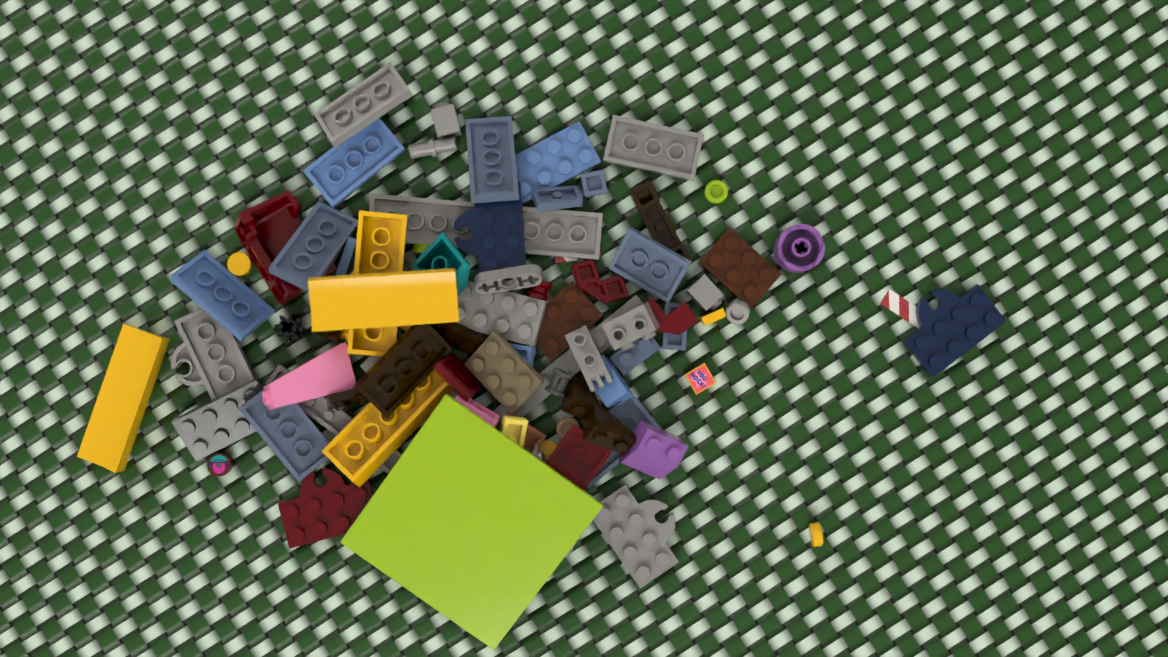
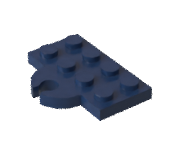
M518 182L519 200L474 203L475 209L465 211L454 224L453 230L459 231L463 227H468L472 230V235L469 239L462 240L457 237L454 240L463 252L479 257L480 273L527 265L520 182Z
M978 284L971 287L960 297L945 289L929 291L930 296L938 300V306L935 310H931L928 307L926 298L921 297L918 301L916 319L920 327L902 341L930 378L935 377L1006 322Z

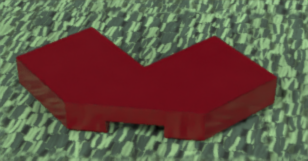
M594 259L570 266L577 289L597 300L608 304L629 297L621 275L600 281Z
M653 297L646 301L649 303L660 325V328L655 331L681 335L699 322L686 302L666 316Z

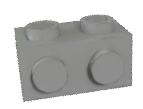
M646 302L604 323L602 327L614 351L619 348L625 351L635 346V340L642 337L643 341L655 336V330L659 329L660 325L649 303Z

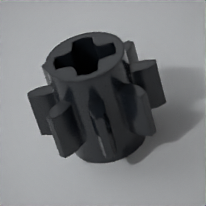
M290 313L288 318L280 315L281 322L274 325L280 331L277 337L286 336V342H291L292 337L300 340V332L306 330L300 324L303 318L295 320L294 313ZM288 323L294 324L292 326L293 332L287 331L289 328Z

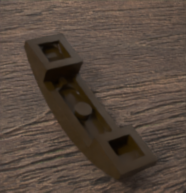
M650 180L628 191L651 238L693 263L683 242L680 241L666 215Z

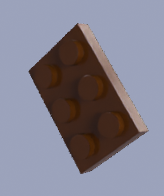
M731 228L722 235L698 262L734 296L746 302L750 309L782 275Z
M573 281L547 303L536 346L551 362L569 347L564 335L585 325L589 329L603 316L585 294L577 289Z

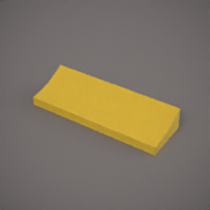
M359 210L354 275L403 271L407 215ZM398 326L349 329L347 354L383 356L397 342Z
M455 268L311 277L308 279L312 332L459 322Z
M123 324L77 457L100 465L114 473L125 471L170 341L169 338Z
M434 369L388 418L369 402L322 452L354 484L361 487L432 414L446 393L450 395L454 389Z

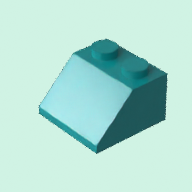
M442 232L411 266L415 271L455 268L457 294L459 296L467 287L470 264L447 235Z

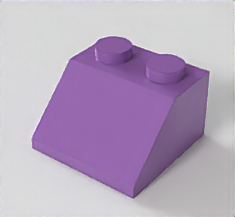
M640 420L634 431L637 441L624 455L622 454L619 462L657 479H661L678 467L688 446L680 437Z

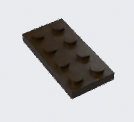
M430 324L412 325L354 387L388 418L434 370L433 367L453 349Z

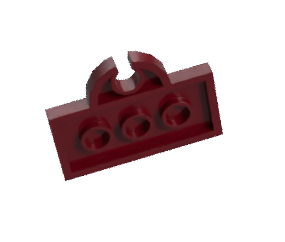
M323 467L322 473L327 477V483L325 486H320L315 480L316 470L308 474L300 486V497L278 503L289 548L346 534L374 495L371 480L368 479L361 487H358L354 483L347 484L344 476L337 470Z

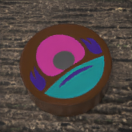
M226 453L213 454L207 462L208 471L217 477L227 475L233 467V461Z

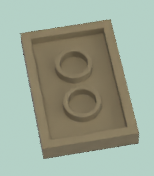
M493 331L464 364L511 415L516 414L545 381L498 331Z

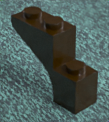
M573 376L564 391L565 397L562 398V411L583 419L584 441L624 455L637 441L635 433L599 403L595 392H591L585 380Z

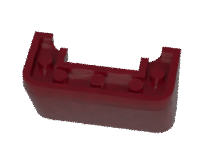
M289 190L240 212L234 225L240 242L273 296L281 305L305 292V290L269 273V266L302 223L298 217L301 204L298 198L293 196ZM336 260L331 265V267L324 275V277L331 276L336 273Z

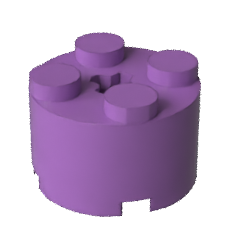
M797 224L787 228L775 240L773 248L774 259L781 268L791 273H802L814 268L821 262L825 253V244L820 232L807 224ZM798 244L801 245L800 249L803 250L799 254L796 252L797 249L794 248Z

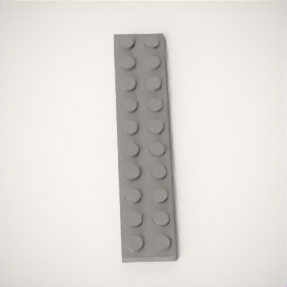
M370 194L369 211L407 215L405 244H431L443 232L455 247L460 249L454 238L459 237L462 240H467L472 235V230L468 227H463L459 231L453 230L460 215L465 211L475 209L474 203ZM522 206L526 254L599 260L603 213L559 209L537 211L535 207Z

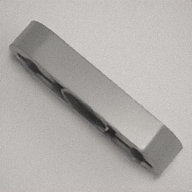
M527 264L481 272L474 277L475 291L480 294H492L534 287L542 282V269L536 264ZM505 278H513V280H510V281H506V280H503V279H505Z

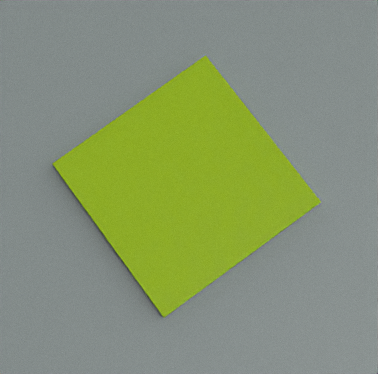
M446 393L340 543L495 650L602 509L603 504Z

